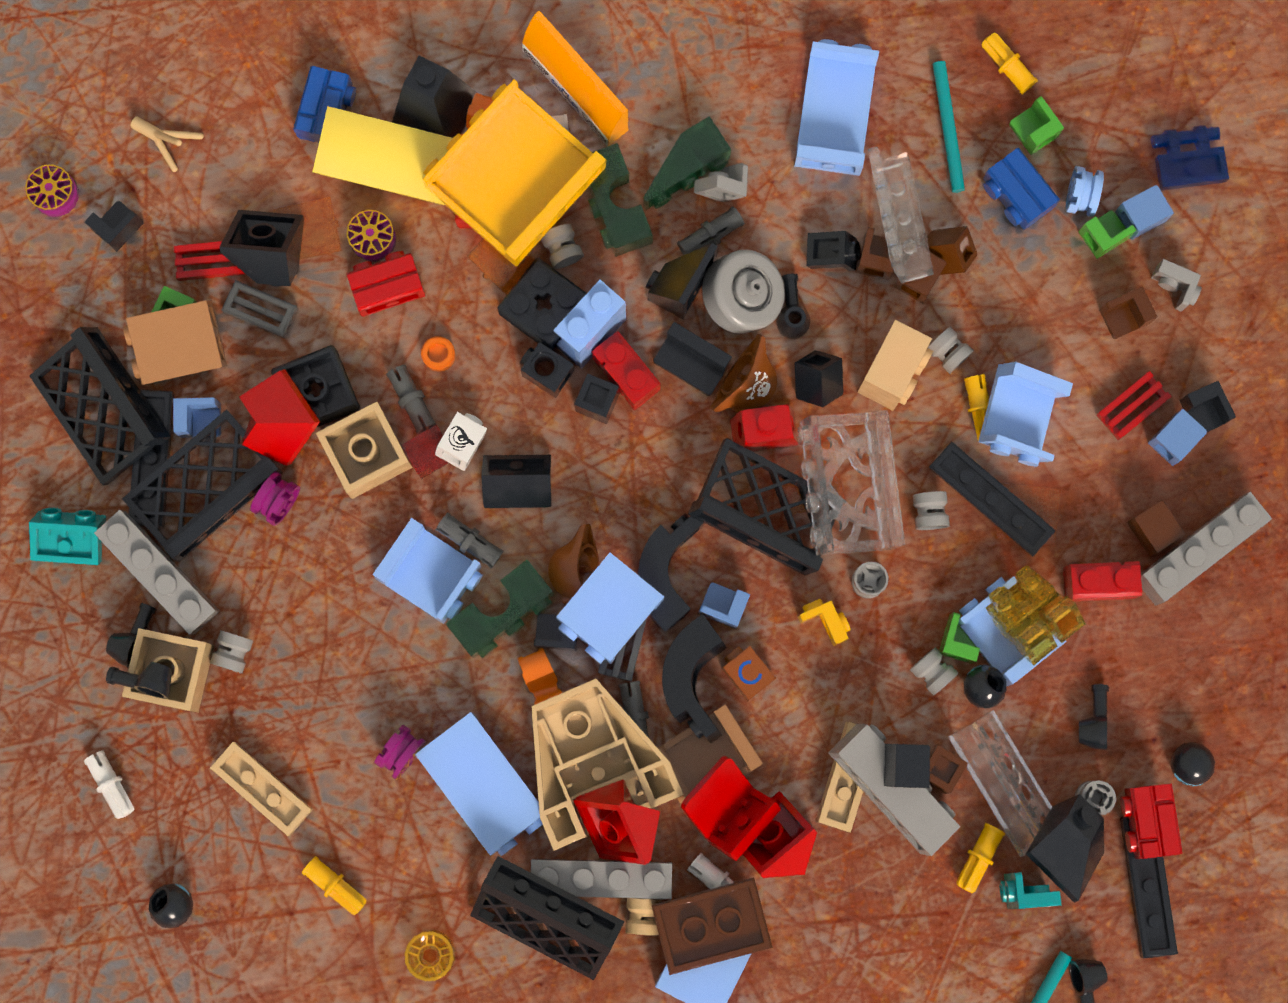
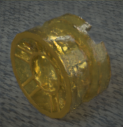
M425 930L414 936L408 943L405 951V964L409 972L417 979L423 981H436L445 976L453 967L456 958V950L452 940L443 932L437 930ZM427 949H434L436 951L437 958L434 962L423 958Z

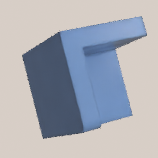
M1157 185L1126 200L1115 211L1126 229L1131 225L1136 228L1137 231L1131 236V240L1165 223L1174 214Z
M213 397L173 399V432L180 438L195 437L221 414V403ZM221 426L216 430V437L221 435Z
M1181 409L1156 433L1148 444L1168 463L1174 466L1207 434V430L1184 409Z
M711 583L698 614H703L707 618L737 629L750 594L738 589L736 592L716 583Z

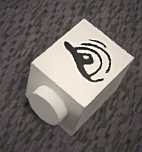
M457 412L437 445L435 455L465 471L481 444L487 428L482 426L483 422L476 416L468 413L462 415Z

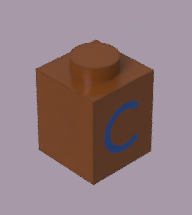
M738 646L724 658L727 664L722 668L723 672L747 702L776 679L751 646L744 651Z

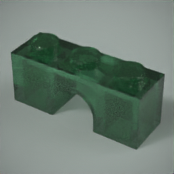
M618 143L596 150L606 159V168L589 186L593 198L589 199L588 203L594 219L600 217L604 229L599 230L605 248H612L615 257L653 244V234L642 205L623 209L614 205L610 199L611 193L617 187L630 183L629 171Z
M525 560L500 580L510 595V604L503 614L496 617L486 616L472 602L446 623L447 627L472 658L480 655L483 659L498 647L495 642L505 633L511 637L525 625L523 622L525 617L532 612L537 616L552 604L549 598L554 595L553 591L528 560Z

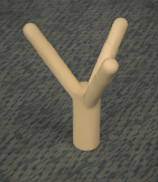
M138 116L133 118L130 125L132 129L154 140L173 172H176L178 167L162 140L180 146L182 141L178 138L203 139L204 137L202 133L161 130Z

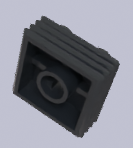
M536 258L497 309L500 316L539 344L540 342L553 350L561 339L553 330L587 293L542 259ZM539 299H550L551 309L543 308L541 311L537 310V301Z
M333 345L271 370L272 375L280 370L285 369L319 419L320 423L317 427L360 410L359 403L338 351ZM317 382L320 387L324 386L320 390L321 395L314 397L313 394L308 395V392L312 390L311 385Z

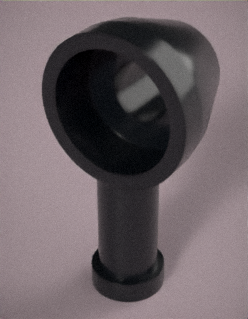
M798 274L782 275L786 306L782 308L777 317V328L787 338H800L809 329L810 316L807 310L799 305ZM790 314H798L801 321L797 324L791 323L788 318Z
M141 603L139 606L140 610L130 633H114L110 636L106 645L107 654L119 664L128 668L138 628L146 630L152 615H155L157 611L156 608Z
M150 662L141 674L137 675L121 671L116 667H110L106 674V682L111 685L119 684L134 688L156 698L168 699L171 690V669L165 665Z
M1094 684L1091 685V691L1093 692V717L1079 721V743L1094 749L1107 750V692H1109V685Z
M1077 959L1070 962L1069 975L1072 985L1080 997V1003H1095L1093 992L1107 982V971L1101 961Z

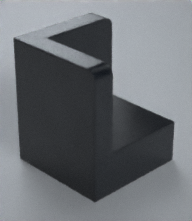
M117 201L102 218L93 212L85 221L90 229L116 252L144 224L142 219L133 210L131 211L120 201Z
M814 350L794 363L796 398L798 400L824 407L843 395L842 358Z
M587 373L574 404L576 412L607 424L620 395L619 386Z
M1219 381L1187 394L1179 400L1183 409L1203 426L1207 432L1236 418Z
M538 614L536 639H534L535 648L543 647L544 649L576 651L577 638L575 641H572L558 629L561 622L557 620V615Z
M885 744L884 786L929 788V745Z

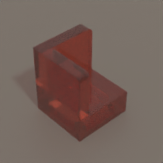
M437 425L401 445L421 479L449 464V462L435 455L437 445L443 437Z

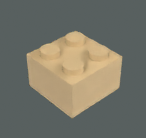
M895 320L857 393L894 411L898 403L905 405L918 382L912 378L914 373L920 376L933 353V350L928 348L932 338Z
M378 402L316 433L346 493L352 499L413 468Z
M138 628L128 672L140 675L150 662L165 665L171 669V690L168 699H161L124 686L122 697L198 713L214 645Z

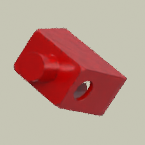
M788 404L742 410L730 420L733 441L751 451L799 445L794 411Z

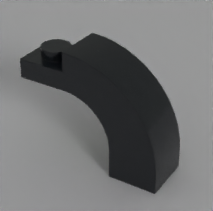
M686 513L671 525V528L674 530L671 534L662 525L653 532L643 549L639 562L638 575L664 596L661 604L649 615L664 634L691 610L672 587L668 575V566L674 553L705 524L692 516L689 517Z
M702 614L688 624L671 644L663 666L662 685L666 703L674 718L681 724L691 716L692 719L687 724L698 739L705 736L712 743L722 734L702 708L697 697L696 685L702 668L727 647Z

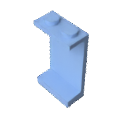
M823 39L819 42L813 41L794 167L860 176L864 165V146L875 66L879 56L878 50H872L870 46L864 44H854L852 47L843 46L829 39Z
M473 712L467 714L415 754L490 856L496 852L503 856L518 844L514 839L524 830L530 835L543 825L540 819L538 800L482 727L481 722Z

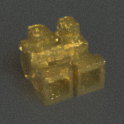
M1024 566L1016 573L1015 579L1017 583L1009 590L1006 587H998L989 594L991 604L986 607V610L992 616V620L1001 634L1008 641L1012 642L1016 649L1034 666L1058 647L1053 636L1063 643L1086 623L1072 599L1068 596L1063 597L1055 590L1053 585L1036 571L1032 570L1029 566Z

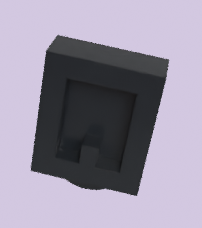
M847 231L808 233L807 267L810 269L843 267L848 271H856L857 261L861 256L860 244L856 237Z

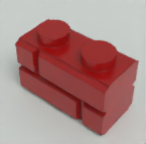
M404 251L392 252L385 256V261L374 265L371 261L362 262L353 266L352 272L346 273L358 311L362 317L426 296L411 253L404 254Z
M619 331L615 332L592 351L594 362L612 384L619 386L620 394L622 396L625 395V400L633 410L639 408L661 390V383Z
M1139 561L1121 564L1120 562L1070 564L1063 568L1066 602L1123 600L1142 596Z
M1172 783L1125 788V796L1120 797V806L1123 817L1129 818L1130 831L1125 833L1126 846L1129 853L1134 852L1135 859L1183 854Z

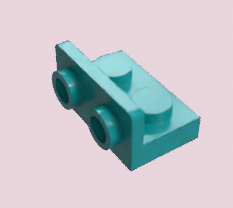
M53 507L38 511L29 521L30 561L99 565L102 561V541L94 532L106 522V515H97L92 510H79L75 513H68Z
M1022 872L1004 874V881L999 883L1002 903L1007 902V909L1062 906L1060 891L1050 892L1049 885L1024 886Z

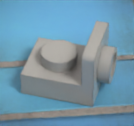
M739 163L722 168L720 172H710L708 177L695 180L694 193L721 202L746 197L748 165Z
M1165 259L1156 266L1151 279L1158 281V285L1165 290L1171 292L1182 291L1175 307L1178 311H1183L1189 304L1193 306L1202 287L1197 285L1201 277L1200 274Z

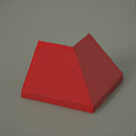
M284 369L276 372L239 396V398L251 415L242 445L287 466L292 464L320 421Z
M624 779L579 795L573 800L599 858L647 865L651 861L660 811L636 805Z
M779 791L771 799L777 802L781 810L743 853V856L762 878L805 875L817 835L816 830Z

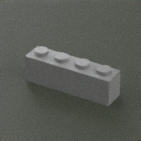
M1251 492L1239 497L1141 573L1142 590L1155 606L1166 602L1272 520L1271 516Z
M118 510L94 532L102 543L189 635H195L220 612L126 511Z
M856 724L828 752L829 755L920 854L932 856L960 828L959 824L953 819L955 817L954 811L945 802H938L930 794L932 791L931 786L929 788L884 786V741L886 737L872 724L870 726L868 724Z
M531 860L532 874L576 897L672 899V862H649L647 865L607 860Z

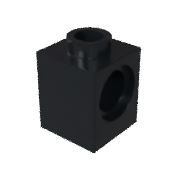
M540 342L535 349L530 347L520 361V365L523 366L521 368L522 377L554 398L559 395L575 371L574 364ZM543 361H548L554 365V370L550 375L541 376L535 371L537 365Z

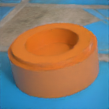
M435 336L428 339L421 349L422 360L426 367L432 371H445L455 361V349L452 343L444 337Z

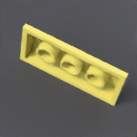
M327 106L312 173L445 205L425 187L423 182L425 175L423 172L434 159L437 158L440 161L448 152L446 147L452 138Z

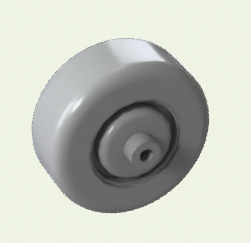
M745 249L724 255L711 264L703 280L702 295L707 312L720 327L732 333L745 334L770 325L778 317L783 307L785 289L783 279L775 264L765 255L757 251Z

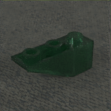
M710 116L680 134L643 197V207L645 210L653 206L655 209L664 206L672 199L671 195L678 190L683 189V191H687L694 187L695 180L700 179L699 177L709 171L719 172L728 165L729 162L727 160L730 159L731 148Z

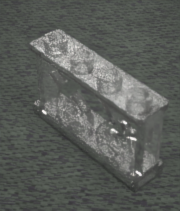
M888 410L866 413L810 415L801 420L797 437L799 444L803 446L804 459L801 470L803 478L807 479L806 509L808 513H811L810 542L812 547L815 548L816 555L876 550L885 551L904 546L905 539ZM864 425L865 433L850 439L844 426ZM824 428L833 429L841 437L843 445L840 447L837 440L827 437L830 442V448L827 450L823 449L820 432ZM856 450H858L860 459L864 453L868 454V466L861 464L856 456ZM847 458L857 472L871 477L872 486L865 489L859 495L855 508L847 503L831 485L837 470ZM872 498L875 510H871L869 506H866L865 513H863L866 499ZM832 520L839 522V531L844 530L849 521L853 523L852 532L846 540L839 541L832 536ZM861 527L877 531L878 540L857 541Z

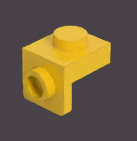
M820 598L802 607L804 613L798 616L800 623L819 615L833 646L849 639L846 632L851 631L848 621L843 612L837 614L832 601L823 604Z

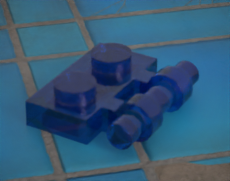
M1205 125L1194 126L1193 130L1177 132L1176 129L1165 130L1163 134L1151 136L1153 149L1165 147L1167 150V154L1157 155L1155 158L1161 191L1224 183L1229 180L1224 146L1210 148L1209 141L1220 140L1219 127L1206 128ZM1194 143L1197 149L1181 152L1180 145Z

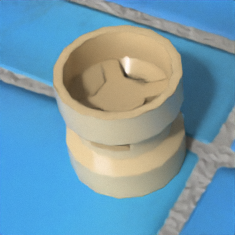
M627 898L626 908L630 913L629 919L625 923V933L659 935L652 904L661 902V899Z

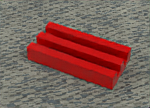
M222 241L174 246V253L176 255L175 266L177 268L176 279L178 281L245 275V273L237 266L185 271L184 266L231 262L223 254L184 258V255L218 252L220 251Z
M1150 371L1097 414V417L1117 440H1120L1172 397L1168 391L1165 392L1162 389L1163 385L1159 381L1156 382L1153 378L1154 375ZM1145 383L1149 385L1150 388L1112 420L1107 416L1108 413ZM1154 393L1159 397V399L1121 430L1117 428L1116 425Z

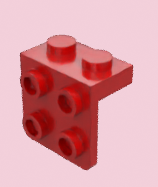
M723 756L718 760L681 803V809L708 843L735 861L740 858L781 810L776 801L753 788L734 761L727 756Z

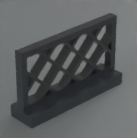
M79 327L70 335L72 339L29 376L100 483L108 485L155 445H162L171 436L98 327ZM76 348H78L83 356L82 370L69 368L70 355ZM52 369L60 371L58 390L51 389L43 378ZM69 372L81 374L79 393L66 391ZM89 376L97 377L101 382L100 397L87 395ZM66 396L78 398L76 417L69 416L64 409ZM87 400L99 402L97 421L85 419ZM108 403L116 405L119 409V425L106 422ZM84 423L97 426L95 444H89L83 438ZM105 427L118 429L116 448L103 446ZM126 431L134 432L141 442V445L134 451L124 450ZM102 451L115 453L114 468L108 473L101 465Z
M227 409L122 498L160 542L168 555L178 562L184 559L249 503L272 473L276 471L280 474L283 473L270 458L256 451L254 452L261 458L259 462L250 469L238 468L239 449H251L240 444V435L244 439L246 430ZM228 421L235 429L234 444L215 443L216 430ZM210 436V442H203ZM197 446L209 447L208 466L189 465L190 452ZM215 448L234 449L232 468L214 467ZM184 458V465L177 464L180 460ZM170 469H183L182 489L164 488V474ZM189 470L207 471L206 490L187 489ZM213 471L232 472L231 486L225 491L211 490ZM237 473H245L237 480ZM158 480L157 487H150ZM144 491L157 492L155 511L141 510L134 500ZM163 492L181 493L180 513L161 511ZM187 494L205 495L204 509L198 514L185 513ZM211 495L218 496L210 503ZM146 515L155 516L154 524ZM161 516L179 517L178 531L167 540L160 532ZM185 518H192L184 525Z
M726 438L722 441L699 497L692 503L688 515L803 575H808L820 569L823 558L820 556L843 500ZM728 451L739 455L744 469L729 473L725 462ZM760 467L767 470L773 485L759 489L752 470ZM721 470L722 476L717 478ZM745 473L752 492L738 496L731 477ZM722 480L725 481L731 498L723 502L710 496L714 483ZM791 483L797 486L802 500L788 505L782 485ZM775 488L781 508L767 512L761 493ZM754 496L760 515L751 518L744 514L739 500ZM818 498L831 504L827 516L820 520H817L811 501ZM733 503L734 508L730 507L727 504ZM804 504L810 523L796 527L790 508ZM783 511L789 531L780 533L774 530L769 518L770 515ZM762 518L763 523H761V522H759V521H757V520ZM812 526L817 539L813 550L803 545L798 531ZM791 534L793 539L787 537L786 535Z
M499 856L486 876L470 914L471 917L592 980L597 976L625 922ZM505 907H513L517 914H509ZM483 908H493L496 914H493ZM544 923L548 930H540L537 924ZM517 924H524L528 931L518 927ZM555 940L559 947H556L548 941ZM568 940H576L579 946H571ZM579 957H587L591 964L581 960Z

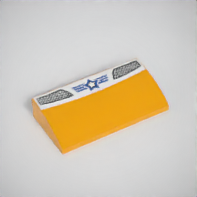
M540 11L534 14L524 34L522 51L606 146L609 147L628 131V109Z

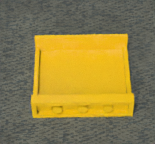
M513 79L508 86L502 84L495 91L491 98L493 102L485 111L481 108L473 115L469 121L471 127L463 135L458 133L452 138L446 147L448 152L439 161L436 158L426 167L423 172L425 175L423 182L432 194L517 267L606 168V159L597 151L592 153L521 91L518 88V82Z

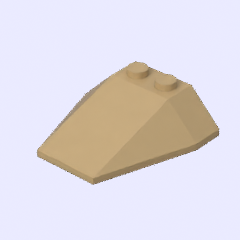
M597 679L531 706L539 813L553 851L589 835L573 801L579 795L624 779L634 803L652 809L684 795L668 759Z

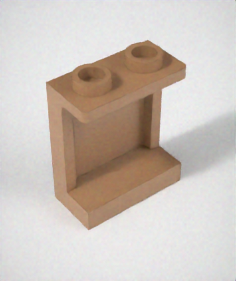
M212 300L126 318L127 325L123 326L124 337L127 345L133 346L135 359L131 360L135 378H141L142 385L227 366Z
M726 704L709 715L722 734L712 743L705 736L698 739L692 729L688 728L658 747L660 752L670 762L684 794L677 797L680 804L723 756L731 758L743 775L763 764Z

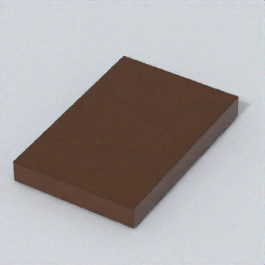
M754 877L652 904L669 975L773 948Z

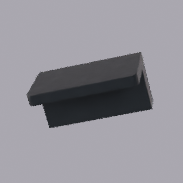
M673 322L667 332V339L654 358V364L710 396L731 364L732 356Z
M551 454L483 455L481 477L484 508L551 507Z

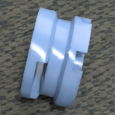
M1075 166L1067 191L1066 212L1075 214L1077 211H1087V216L1094 217L1103 188V171L1097 170L1093 176V173L1086 171L1084 167Z

